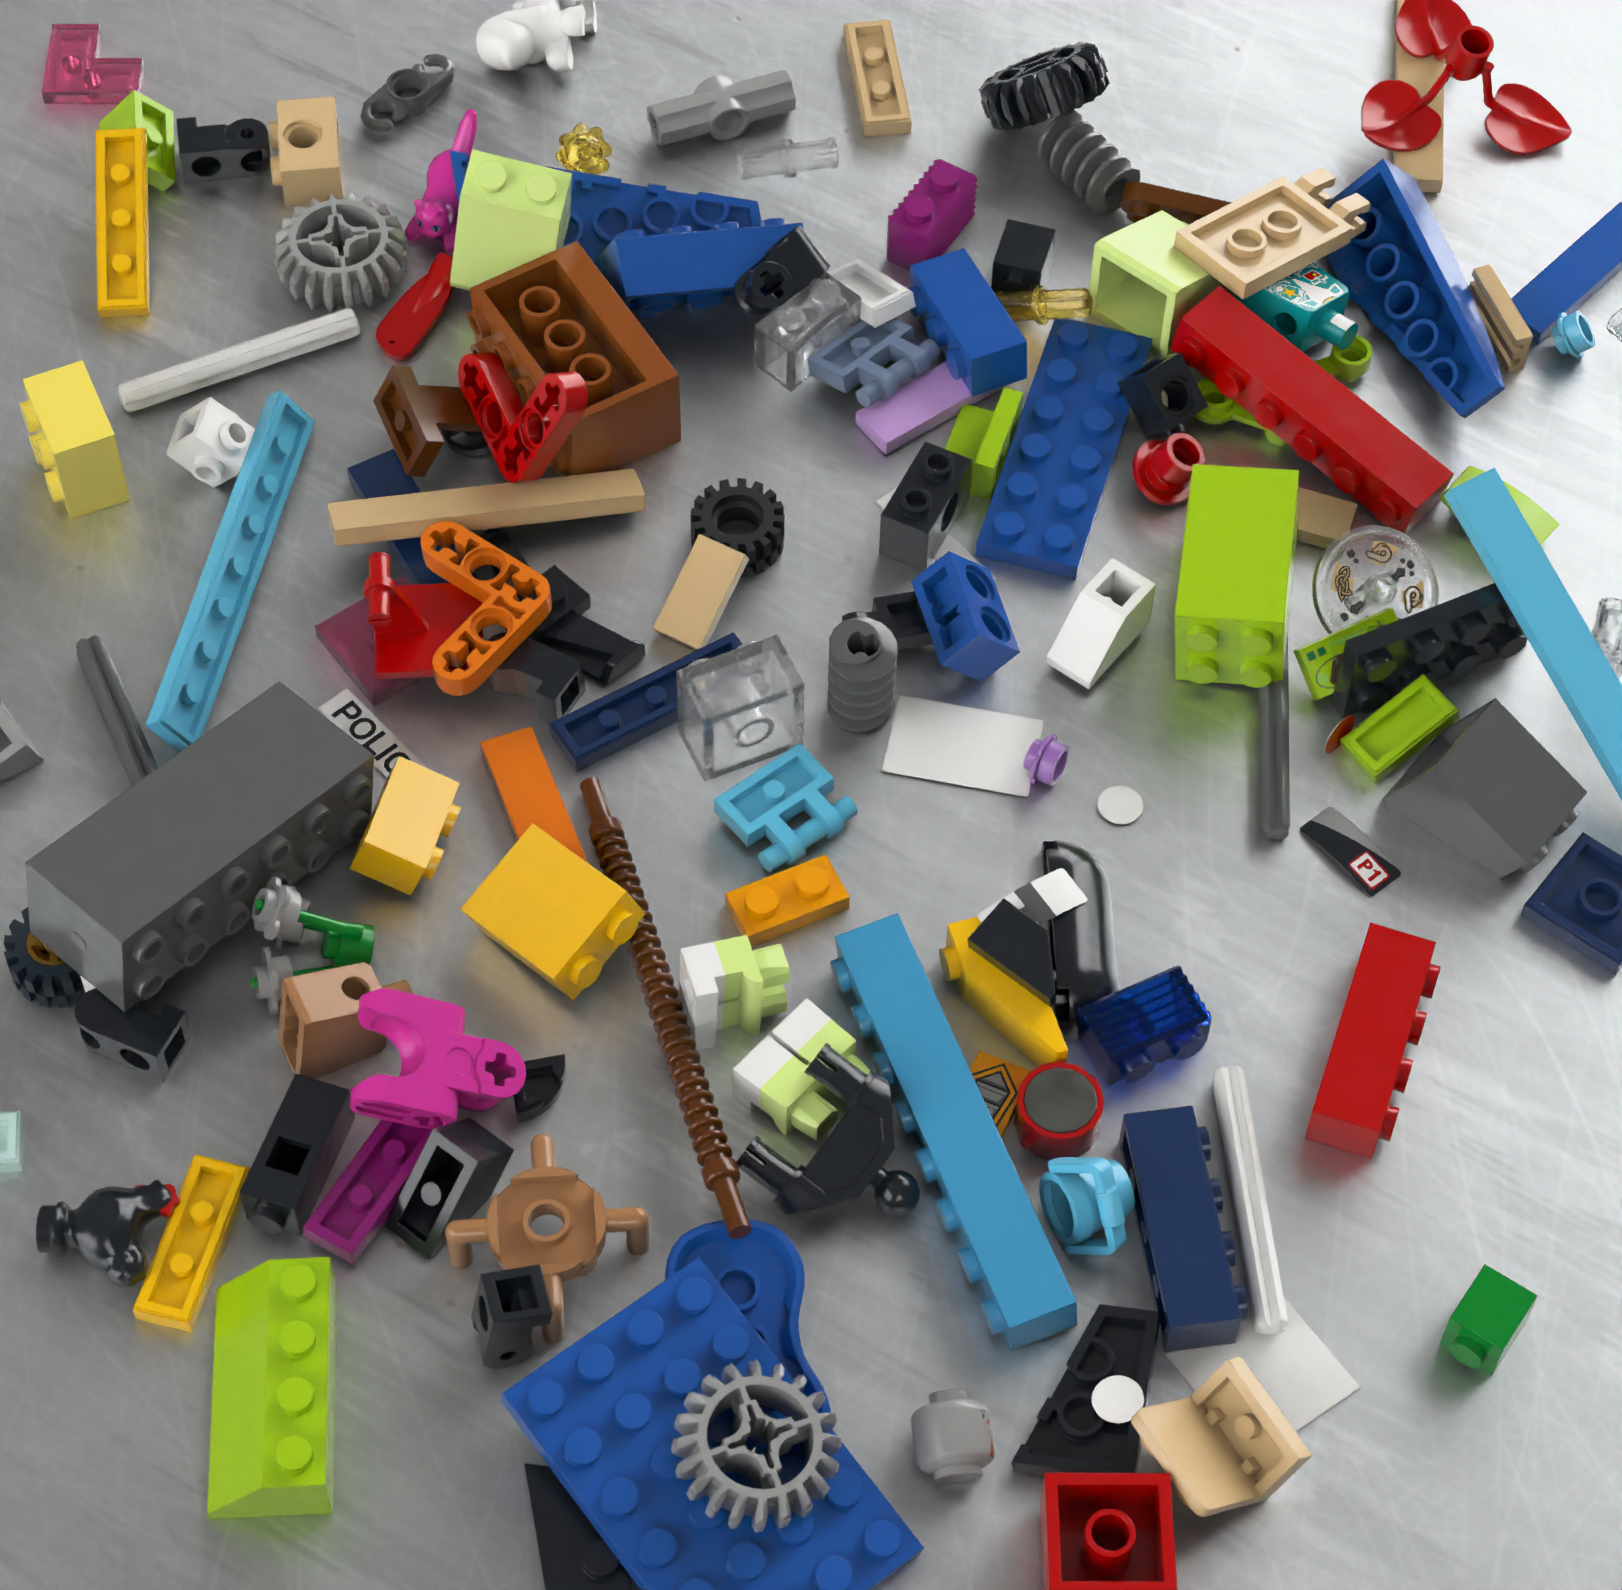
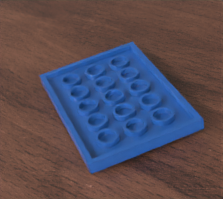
M699 1257L501 1394V1403L640 1590H874L919 1556L924 1549L843 1442L839 1452L830 1456L839 1463V1469L834 1478L825 1479L830 1487L826 1497L823 1500L811 1498L813 1508L806 1517H802L791 1510V1521L785 1528H779L771 1515L768 1514L766 1526L762 1532L756 1533L753 1530L751 1516L743 1515L738 1528L731 1529L728 1526V1518L731 1511L721 1507L718 1514L713 1518H708L705 1514L711 1499L707 1494L698 1500H689L687 1491L696 1478H677L675 1473L677 1464L685 1458L676 1456L671 1452L673 1439L682 1436L674 1428L676 1417L678 1414L689 1413L684 1406L686 1396L690 1392L703 1394L701 1383L703 1378L709 1374L723 1383L722 1374L724 1368L731 1363L739 1370L742 1377L746 1376L749 1363L756 1359L762 1368V1376L770 1377L774 1366L781 1363ZM784 1368L785 1373L782 1380L792 1385L794 1379ZM759 1405L762 1412L770 1418H787L773 1408ZM732 1407L720 1413L708 1425L707 1442L709 1450L719 1447L724 1438L734 1434L731 1424L735 1415ZM832 1429L828 1432V1434L837 1436ZM748 1436L745 1447L752 1451L756 1446L755 1454L765 1455L768 1445L763 1440L757 1445L758 1438ZM803 1442L794 1444L789 1453L779 1457L782 1469L778 1476L782 1485L793 1480L804 1469L805 1451ZM730 1472L725 1474L740 1485L755 1488L750 1478L742 1473Z

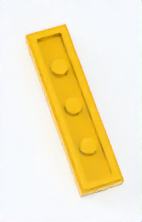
M145 128L95 130L97 311L100 318L150 315L147 134Z

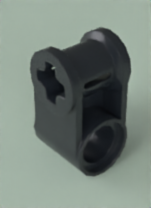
M799 225L765 252L763 258L738 278L733 288L734 301L738 309L744 314L752 317L762 316L772 309L785 304L795 294L813 283L831 267V264ZM764 285L766 291L762 294L760 288Z

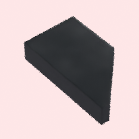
M1003 898L967 939L968 947L1051 1007L1056 1002L1048 930Z

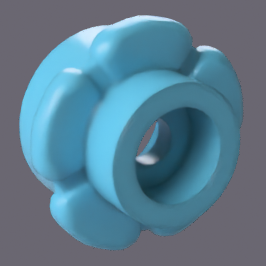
M1580 311L1569 315L1562 312L1558 315L1557 326L1551 329L1556 347L1563 355L1570 353L1577 359L1583 358L1584 351L1595 346V338L1589 322Z

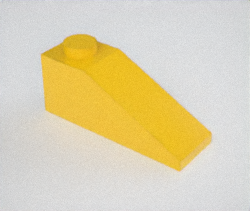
M978 916L948 924L946 947L939 949L940 962L946 979L948 981L956 980L962 999L1037 1067L1054 1062L1066 1063L1068 1048L1052 1008L968 947L967 939L981 924Z

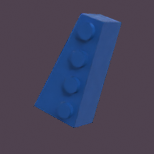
M771 218L756 223L754 227L739 228L737 222H723L711 226L706 231L692 232V227L676 226L664 230L662 234L646 236L643 230H628L615 235V239L593 263L629 310L638 311L639 320L659 317L660 312L671 310L681 303H685L689 312L705 310L723 303L726 296H731L732 303L736 305L733 297V288L738 278L763 258L765 252L787 233L799 225L804 230L803 222L785 224L783 218ZM764 285L760 288L762 294L766 291Z

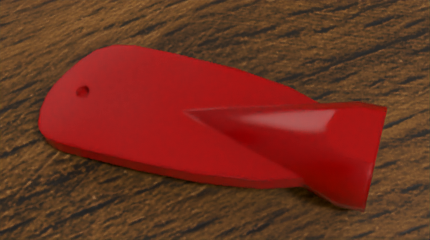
M440 252L432 261L428 274L419 279L402 295L376 329L377 342L382 351L390 358L398 361L409 359L441 317L451 298L452 291L456 289V287L450 286L452 256Z

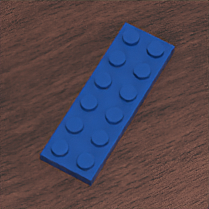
M1055 316L976 543L975 556L1076 580L1131 413V408L1117 382L1147 364L1151 352L1152 338Z

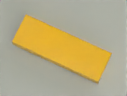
M194 1154L178 1195L180 1204L175 1207L172 1216L169 1217L134 1305L133 1312L136 1319L193 1333L242 1206L239 1192L250 1171V1167Z

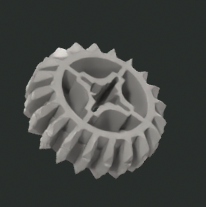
M351 192L345 199H336L330 193L328 200L319 202L311 197L309 208L295 206L293 218H283L281 231L275 233V254L273 258L275 269L279 272L280 281L284 289L290 290L295 301L306 299L311 310L321 304H325L330 313L337 306H345L353 310L354 305L359 303L371 308L373 297L387 299L389 287H399L401 274L406 272L408 263L406 251H408L407 238L403 234L402 225L398 221L397 216L391 215L386 204L375 206L370 196L361 201H356ZM339 249L343 250V256L339 255Z
M757 1359L749 1363L745 1377H742L739 1370L732 1363L724 1368L722 1374L723 1383L710 1374L707 1375L701 1383L703 1394L690 1392L684 1402V1406L689 1413L678 1414L674 1423V1428L682 1436L673 1439L671 1452L676 1456L685 1458L677 1464L675 1470L677 1478H696L689 1487L687 1496L692 1501L698 1500L706 1494L711 1498L705 1510L708 1518L715 1517L721 1507L731 1511L728 1518V1526L731 1529L738 1528L743 1515L751 1516V1526L756 1533L764 1530L768 1514L771 1515L775 1524L781 1529L789 1525L791 1510L802 1517L808 1516L813 1508L811 1498L823 1500L826 1497L830 1487L825 1479L834 1478L839 1469V1463L830 1456L839 1452L842 1441L840 1437L828 1434L837 1422L836 1413L826 1412L817 1414L825 1400L823 1392H815L806 1397L802 1393L807 1382L804 1374L795 1377L792 1385L783 1381L782 1378L785 1371L782 1363L774 1366L770 1377L762 1376V1368ZM759 1405L773 1408L787 1418H770L762 1412ZM732 1407L735 1415L731 1424L734 1434L724 1438L719 1447L709 1450L707 1442L708 1425L716 1416ZM748 1436L758 1438L757 1445L762 1440L768 1445L765 1455L755 1454L756 1446L752 1451L745 1447ZM803 1442L805 1451L804 1469L793 1480L782 1485L778 1476L782 1469L779 1457L789 1453L794 1444ZM730 1472L742 1473L750 1478L755 1488L740 1485L725 1474Z

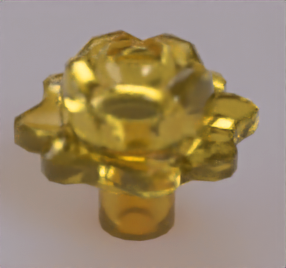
M578 123L570 133L562 134L559 137V144L563 149L557 151L556 159L566 170L596 175L609 170V162L605 158L610 156L613 150L612 146L604 141L600 127L588 129L586 124Z

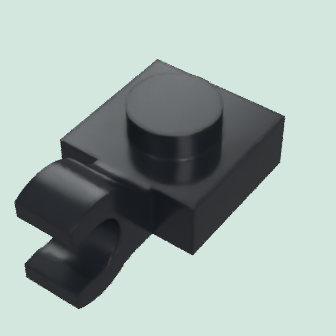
M915 591L876 597L873 599L871 612H851L842 616V621L854 617H863L883 623L892 631L897 641V650L933 644Z

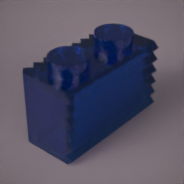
M1179 965L1078 1008L1076 1017L1078 1037L1107 1085H1113L1117 1080L1123 1081L1124 1079L1129 1083L1135 1082L1147 1076L1157 1063H1163L1166 1059L1175 1057L1176 1060H1185L1194 1056L1207 1042L1212 1020L1210 1011L1206 1010L1204 1002L1200 1001L1199 994L1194 991L1193 984L1189 983L1187 975L1183 974L1182 967Z

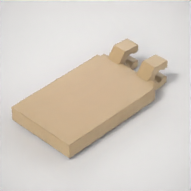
M1323 168L1301 176L1294 184L1283 176L1177 230L1174 248L1244 300L1349 244L1353 237L1365 231L1367 222L1357 215L1368 212L1371 203L1358 193H1355L1335 202L1329 209L1326 208L1330 205L1332 197L1325 193L1323 189H1329L1334 186L1336 177Z

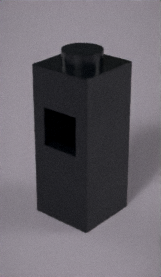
M295 1074L239 1192L246 1218L254 1226L272 1234H280L282 1231H286L299 1236L302 1235V1227L311 1216L355 1120V1113L350 1108L351 1093L349 1089Z

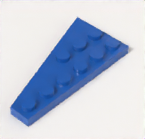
M450 151V161L459 208L460 194L470 157H467V153ZM548 167L572 173L570 221L563 247L577 241L593 262L615 239V235L628 230H643L646 236L662 234L664 230L676 226L692 227V232L709 230L711 226L723 222H737L739 228L754 227L756 223L761 221L758 201L699 192L696 195L666 190V186L648 183V187L622 183L620 178Z

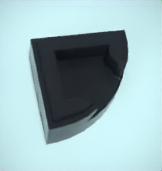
M565 1054L524 1061L526 1068L524 1086L517 1094L513 1095L518 1123L540 1116L559 1098L566 1080Z

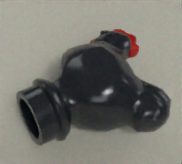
M157 1179L150 1185H137L133 1189L122 1187L98 1189L90 1194L79 1208L71 1210L70 1206L63 1201L58 1202L57 1205H42L36 1223L37 1249L40 1253H53L55 1257L65 1255L71 1248L77 1249L88 1264L107 1271L108 1278L116 1285L121 1287L135 1286L146 1278L148 1270L146 1255L139 1246L145 1225L160 1216L165 1218L171 1217L175 1207L180 1204V1198L176 1195L174 1185H163Z

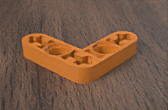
M440 521L427 527L421 535L420 544L425 565L435 574L483 603L433 655L432 665L438 687L444 693L452 696H463L479 688L547 618L552 609V598L548 580L542 574L460 524L452 521ZM454 544L456 552H454L448 547ZM441 546L442 549L438 552L436 547ZM484 565H493L501 570L495 578L487 581L478 580L472 576L475 569ZM517 594L521 595L525 599L519 602ZM536 594L537 599L533 600L529 597ZM490 625H500L508 630L504 637L495 641H486L478 636L483 628ZM467 662L468 669L466 671L459 669ZM451 665L457 668L453 670L451 673L448 669V667H450Z

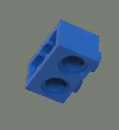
M948 551L911 581L940 665L983 682L1020 653L990 569Z

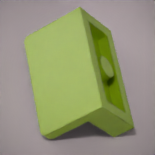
M133 90L100 121L99 130L145 128L147 134L148 184L165 192L176 182L173 111Z
M1004 387L995 411L969 404L961 407L945 449L972 459L970 495L988 500L992 499L1022 413L1024 392Z

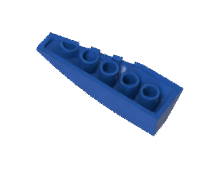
M1383 158L1331 199L1330 205L1326 207L1329 209L1335 202L1355 193H1358L1371 203L1368 212L1357 215L1367 222L1365 231L1353 237L1349 244L1326 256L1339 282L1348 288L1349 298L1369 315V319L1379 330L1386 333L1397 345L1396 348L1404 357L1415 364L1423 373V377L1461 417L1467 418L1505 390L1497 358L1468 283L1419 185L1413 176Z

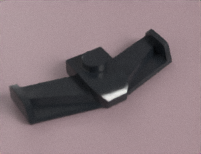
M505 527L489 529L479 536L529 566L506 533ZM484 565L475 569L473 575L478 580L487 581L495 578L501 570L493 565ZM553 565L542 574L548 580L550 586L552 609L547 618L527 638L581 661L584 675L605 686L645 656V645L637 640L631 641L582 616L583 613L591 608L590 594L557 566ZM517 594L519 602L525 599L521 595ZM533 594L529 598L535 600L537 599L536 594Z

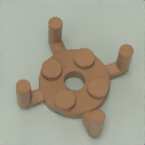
M538 1134L531 1142L532 1168L522 1171L510 1179L511 1184L498 1197L496 1193L489 1204L486 1218L451 1221L445 1228V1237L450 1263L457 1269H465L471 1265L473 1261L471 1243L489 1242L491 1252L502 1267V1270L540 1264L553 1310L550 1324L541 1325L542 1335L548 1343L557 1344L566 1337L562 1283L576 1277L586 1276L593 1271L597 1265V1259L604 1248L607 1233L626 1231L628 1251L637 1256L647 1253L650 1248L649 1217L646 1210L638 1206L605 1209L602 1197L594 1187L592 1189L582 1180L578 1179V1174L566 1168L557 1167L553 1139L547 1134ZM542 1215H554L563 1221L564 1224L560 1231L551 1236H540L530 1228L532 1222Z

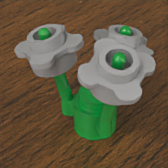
M272 877L267 887L262 888L255 897L252 907L255 929L264 931V938L273 940L276 937L277 948H282L284 940L300 944L305 929L323 933L321 957L322 959H330L332 966L292 971L291 962L287 955L272 957L269 946L262 947V964L253 966V978L250 980V985L254 988L257 999L267 998L271 1015L278 1014V1002H281L283 979L362 962L370 965L375 938L373 925L339 921L309 912L311 900L301 898L300 893L296 891L294 886H281V878Z

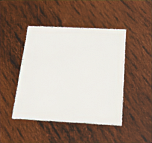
M1285 1297L1284 1302L1288 1321L1285 1330L1281 1333L1258 1334L1254 1330L1248 1300V1319L1241 1321L1234 1344L1173 1351L1166 1355L1195 1392L1227 1359L1242 1357L1295 1432L1361 1388Z

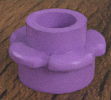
M1051 734L1043 741L1035 739L1026 754L1024 769L1030 771L1031 783L1034 785L1041 781L1047 785L1054 786L1066 767L1070 747L1058 742L1057 735Z

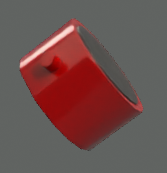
M1063 1062L1043 1064L1029 1072L1019 1086L1014 1119L1020 1145L1024 1149H1029L1037 1157L1045 1160L1059 1157H1080L1088 1152L1098 1139L1104 1105V1097L1096 1077L1090 1075L1078 1065Z

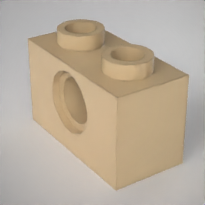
M335 96L276 101L277 121H269V137L271 150H279V156L270 157L273 186H282L285 205L310 204L311 197L319 202L327 201L330 193L336 199H344L340 132Z

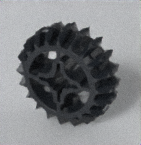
M1079 42L1074 45L1067 44L1063 47L1053 48L1030 58L1022 59V61L1009 65L1006 69L998 71L994 76L987 78L979 89L982 98L981 104L986 117L990 119L994 129L1010 131L1012 129L1020 130L1030 125L1035 126L1038 123L1050 121L1060 115H1066L1067 112L1081 108L1085 103L1094 101L1097 96L1102 95L1110 84L1107 76L1108 69L1104 58L1099 53L1095 44Z

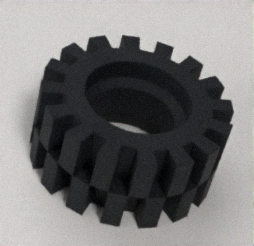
M737 478V486L730 487L729 480L726 479L719 481V491H716L712 485L705 488L704 497L698 495L694 501V509L691 508L692 547L698 535L701 534L745 554L749 561L740 578L747 577V568L752 567L757 575L764 572V562L772 566L777 561V553L782 554L785 533L784 507L781 501L776 502V493L769 489L763 494V484L757 481L754 482L752 488L746 487V479ZM743 520L757 526V529L747 535L732 536L721 532L718 527L729 521Z

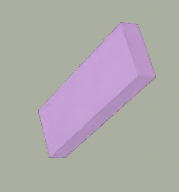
M945 361L918 378L899 387L898 392L888 400L883 402L878 400L870 407H864L857 411L855 424L887 455L959 414L961 407L965 404L974 405L1006 386L972 397L962 378L955 380L952 377Z

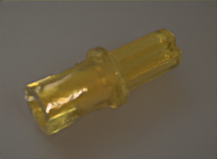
M1037 285L1034 291L994 292L1013 321L1035 320L1038 325H1046L1050 319L1087 318L1092 312L1093 298L1087 288L1047 290L1045 285Z

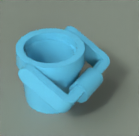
M1059 1157L1048 1161L1049 1171L1045 1172L1040 1178V1201L1048 1224L1057 1238L1064 1243L1066 1253L1111 1255L1123 1247L1127 1241L1124 1227L1125 1217L1134 1211L1135 1197L1131 1181L1121 1164L1114 1159L1106 1160L1099 1157ZM1104 1228L1106 1239L1089 1238L1093 1233Z

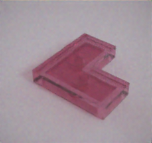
M52 24L42 86L44 104H119L133 90L139 93L142 92L144 77L142 58H99L102 40L100 24Z

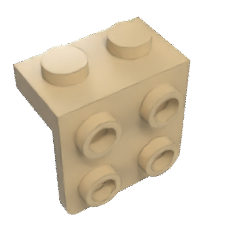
M1242 1357L1227 1359L1191 1397L1143 1407L1131 1417V1423L1140 1435V1441L1144 1449L1152 1457L1156 1458L1165 1473H1170L1171 1481L1175 1485V1491L1179 1499L1201 1517L1267 1500L1313 1456Z

